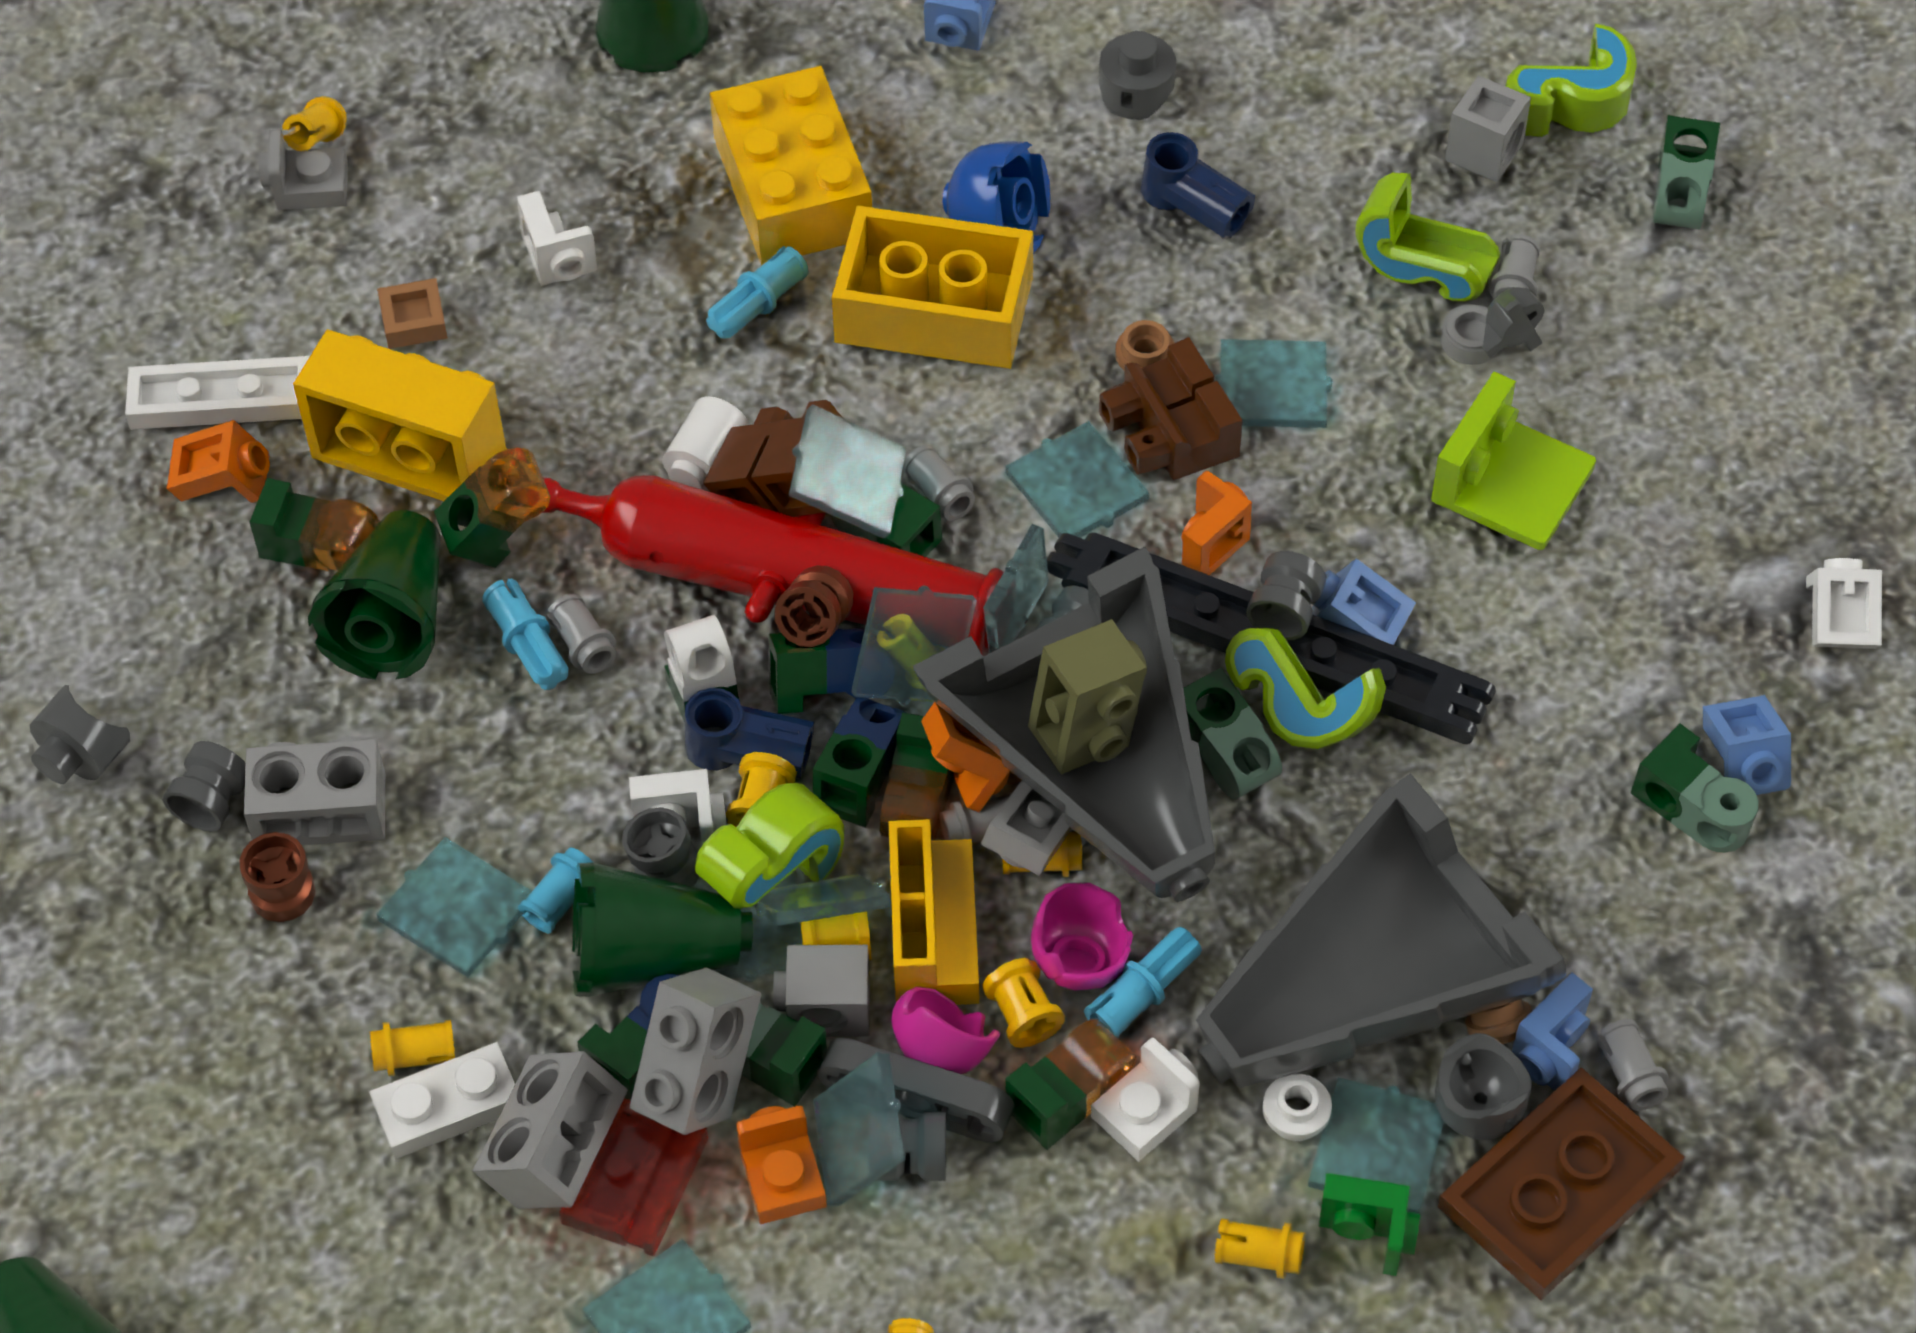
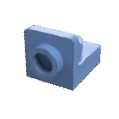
M925 0V41L980 51L996 0Z
M1357 558L1336 574L1331 570L1326 571V584L1321 597L1316 603H1313V615L1394 645L1416 602Z
M1765 695L1703 706V729L1724 760V777L1737 778L1747 783L1755 791L1756 795L1786 790L1791 786V733Z
M1573 972L1519 1023L1512 1052L1523 1063L1530 1074V1079L1536 1084L1548 1085L1554 1091L1577 1071L1580 1059L1569 1048L1579 1040L1590 1024V1019L1585 1014L1593 989Z

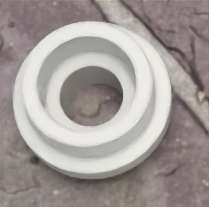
M1292 1074L1280 1077L1271 1083L1265 1092L1263 1100L1264 1118L1271 1129L1284 1139L1290 1141L1307 1140L1319 1134L1330 1120L1332 1111L1330 1094L1320 1081L1311 1076ZM1298 1098L1307 1101L1310 1106L1304 1110H1294L1286 1104V1101Z

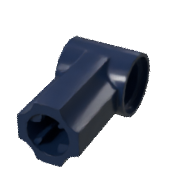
M1174 132L1161 133L1153 137L1148 143L1141 181V194L1144 200L1158 209H1180L1221 237L1228 236L1232 238L1243 227L1247 216L1252 211L1255 195L1198 159L1196 144L1185 135Z
M721 688L704 689L690 697L685 706V751L688 759L702 769L718 771L728 768L732 764L740 765L741 758L746 754L766 752L789 761L797 771L796 778L801 779L802 774L805 773L814 735L813 721L741 706L738 698L731 692ZM708 727H720L724 730L719 732H708L703 729Z

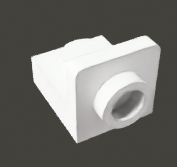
M540 191L517 196L521 234L541 286L559 281L573 280L597 270L594 236L589 226L564 231L559 213L557 211L547 212Z
M1834 558L1824 560V568H1817L1806 576V589L1813 590L1812 647L1869 649L1880 647L1882 645V570L1863 569V561L1860 559Z
M707 769L629 777L633 817L650 808L663 807L674 810L682 817L687 828L700 826L702 845L720 826L727 825L723 792L710 794Z
M1151 1037L1141 1046L1140 1063L1091 1105V1118L1139 1162L1197 1112L1199 1094L1197 1071L1189 1059L1176 1049L1168 1051L1155 1038Z

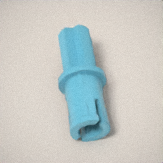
M783 246L756 271H747L741 274L737 280V287L709 309V317L706 319L708 327L715 331L720 338L727 339L731 338L760 313H771L776 307V300L797 282L807 277L808 266L803 256L794 248L789 246L785 248Z
M512 578L507 580L506 585L511 594L503 580L493 583L484 592L482 602L503 631L502 643L509 653L518 655L533 681L539 684L542 689H554L559 682L566 680L569 668L548 636L550 633L548 621L544 616L536 614L534 609H532L516 580Z
M1177 927L1138 963L1127 961L1123 974L1115 980L1116 982L1084 1009V1015L1090 1025L1102 1037L1106 1035L1109 1041H1115L1130 1023L1151 1004L1160 1005L1164 1001L1165 994L1163 990L1201 954V945L1188 930L1183 927Z

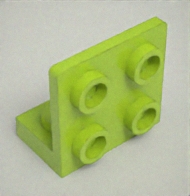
M1493 371L1437 458L1431 501L1532 548L1543 550L1592 474L1596 458L1516 422L1519 410L1512 407L1516 381Z

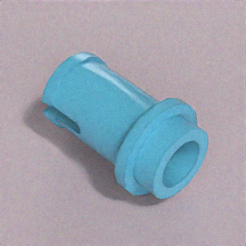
M571 847L564 854H554L551 858L553 867L528 897L518 905V910L524 913L522 916L538 930L547 934L552 933L555 925L573 905L575 879H579L577 863H592L593 861L581 851Z

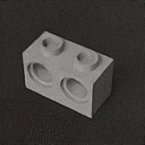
M344 737L326 743L295 744L291 742H276L267 747L246 748L244 816L252 840L262 834L272 832L289 834L297 839L301 845L385 839L386 773L377 739L361 740L354 737ZM358 783L351 788L339 789L346 784ZM292 788L287 792L275 794L280 789Z
M708 968L660 981L630 1109L683 1135L730 1119L761 992Z
M584 1051L530 1055L472 1171L517 1209L572 1207L628 1089Z

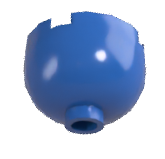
M1023 141L989 143L968 152L958 163L950 181L944 188L942 203L945 213L949 219L1031 230L1034 232L1038 223V217H1049L1051 205L1050 180L1042 155L1029 153L1028 148L1032 144ZM1044 235L1033 236V254L1040 247Z

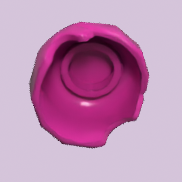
M1064 883L1047 893L1034 918L1031 932L1032 954L1047 979L1054 980L1056 985L1073 991L1099 989L1122 975L1133 940V932L1127 930L1121 917L1120 899L1113 893L1092 883Z
M913 987L896 1002L892 1012L893 1031L904 1056L961 1075L977 1067L1000 1036L999 1031L994 1029L985 1037L984 1025L986 1017L983 1013L975 1012L964 1015L952 1000L931 988Z

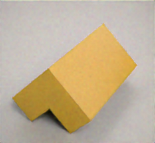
M930 819L889 821L895 1000L897 1002L905 992L913 987H922L937 990L956 1005L979 1004L972 839L931 841Z

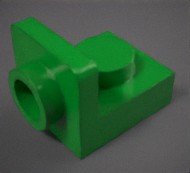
M1326 1173L1318 1227L1333 1229L1339 1236L1353 1240H1366L1373 1236L1387 1238L1383 1274L1397 1276L1401 1253L1415 1255L1420 1213L1407 1211L1410 1186Z

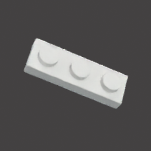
M310 356L128 367L125 416L129 428L133 430L213 425L235 420L237 423L302 419L293 383Z

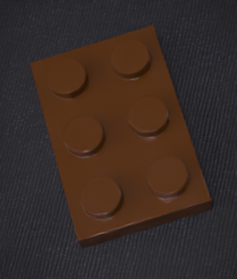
M1581 1067L1440 1195L1438 1208L1539 1300H1542L1682 1169L1685 1156Z

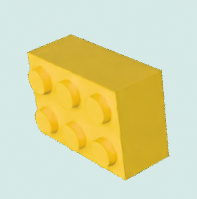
M819 65L709 92L714 141L761 266L783 246L785 248L788 246L792 247L803 256L846 245L856 207L858 205L872 208V191L822 66Z
M857 205L832 294L834 343L1011 369L1033 280V231Z
M327 329L293 383L313 459L445 501L463 482L490 489L508 458L495 384L475 372H460L432 363L416 353L404 354L376 345L371 340L359 335L348 336Z

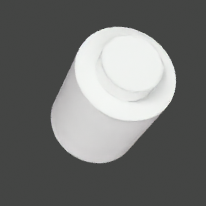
M708 396L698 399L662 458L663 466L668 472L669 479L710 492L703 482L731 427L749 425L744 414L729 402L716 397Z

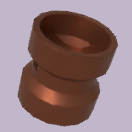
M816 565L805 569L780 596L776 604L775 621L779 631L788 641L799 646L814 647L823 644L834 634L838 625L849 615L853 606V590L849 581L841 572L829 566ZM802 605L805 606V609L809 612V614L802 608Z
M279 832L262 834L251 840L243 849L239 863L240 872L247 886L251 905L256 913L266 920L275 922L290 921L303 915L312 905L316 893L312 873L308 869L306 853L300 842L289 834Z

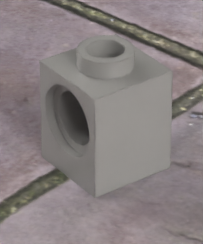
M1478 75L1452 112L1445 160L1498 182L1523 145L1531 97Z
M787 945L786 971H774V1009L779 1012H786L788 1017L797 1022L802 1016L825 1028L826 1037L869 1036L870 967L868 945Z

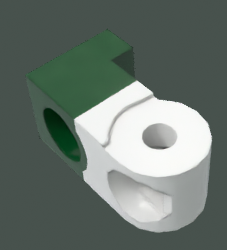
M715 614L664 631L669 658H667L668 665L664 666L666 681L684 722L685 706L690 697L698 691L708 688H721L731 692L739 699L731 652Z

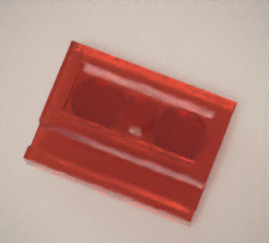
M624 1098L572 1207H561L559 1215L562 1225L622 1246H626L627 1243L644 1249V1254L654 1257L709 1139L707 1127L683 1135L630 1109L631 1100Z

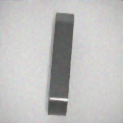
M837 1038L830 1042L817 1072L820 1082L836 1094L889 1112H898L901 1116L910 1119H919L925 1112H946L947 1131L982 1142H997L1003 1138L1015 1108L1012 1098L994 1085L847 1038Z

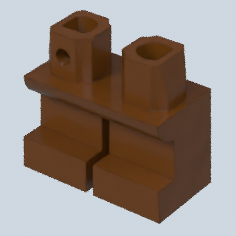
M1189 337L1169 345L1167 358L1141 368L1137 363L1125 364L1124 382L1099 394V413L1109 431L1114 432L1134 423H1137L1141 428V431L1125 436L1124 444L1127 459L1137 475L1165 467L1171 478L1176 480L1240 457L1243 419L1219 382L1214 381L1213 373Z
M826 399L809 402L802 418L795 419L787 410L781 409L778 406L762 408L754 424L731 427L703 484L712 493L791 517L827 513L836 494L826 482L832 465L844 463L851 457L838 440L845 425V420L832 403Z

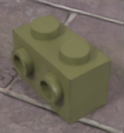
M1112 619L1043 647L1028 727L1060 774L1095 760L1097 762L1111 760L1129 746L1135 716L1138 712L1141 690L1147 673V665L1139 646L1132 640L1127 641Z

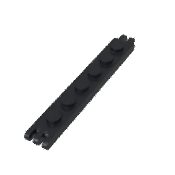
M1095 532L1089 533L1086 539L1069 533H1062L1054 545L1056 552H1051L1044 562V568L1051 575L1063 579L1061 582L1063 588L1066 586H1079L1088 589V575L1139 549ZM1149 553L1153 564L1159 569L1170 632L1226 653L1229 643L1236 634L1249 628H1255L1247 617V607L1254 592ZM1312 615L1308 630L1302 638L1287 640L1318 689L1333 694L1365 672L1380 668L1386 685L1380 713L1462 744H1470L1473 741L1477 732L1475 724L1482 722L1487 711L1485 705L1491 703L1496 693L1495 686L1485 679Z

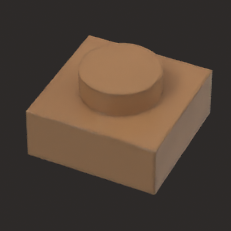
M436 278L377 288L388 349L448 338Z

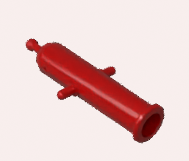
M648 475L633 476L622 480L613 489L611 494L601 496L587 495L564 489L559 482L546 477L535 480L528 489V501L533 509L541 513H552L558 510L583 517L601 528L603 546L609 554L634 569L750 597L744 611L746 618L752 623L764 622L774 606H776L780 596L791 586L797 576L805 569L816 565L829 566L841 572L849 581L853 590V606L844 621L888 631L881 623L894 613L905 612L931 642L951 647L971 636L983 657L988 655L992 648L1004 612L1007 595V575L1002 570L993 568L987 575L821 526L826 513L791 517L662 477Z

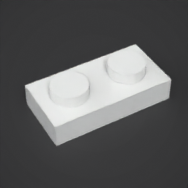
M498 1042L373 1089L369 1093L394 1159H398L498 1120L515 1083Z

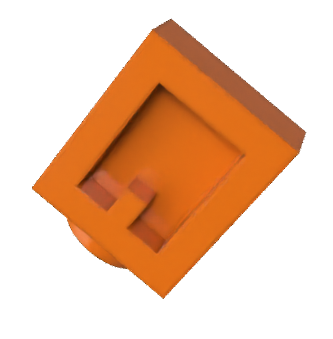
M235 420L175 438L167 490L182 502L232 486L249 502H257L270 468L269 452Z
M1208 470L1197 478V513L1186 524L1181 539L1183 541L1182 565L1211 575L1250 540L1252 502L1248 500L1245 493L1237 485L1227 481L1223 482Z
M934 702L921 720L932 747L931 753L942 766L954 772V779L965 806L980 812L991 796L1000 792L1005 786L1010 770L1004 766L999 755Z
M798 1105L790 1108L781 1106L766 1107L754 1112L748 1119L736 1123L740 1156L760 1225L827 1207L825 1190L808 1136L807 1119L803 1106Z

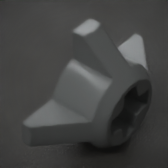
M1513 287L1498 295L1489 305L1486 315L1483 349L1490 358L1505 347H1515L1524 343L1531 352L1543 343L1535 327L1542 320L1544 306L1531 290Z

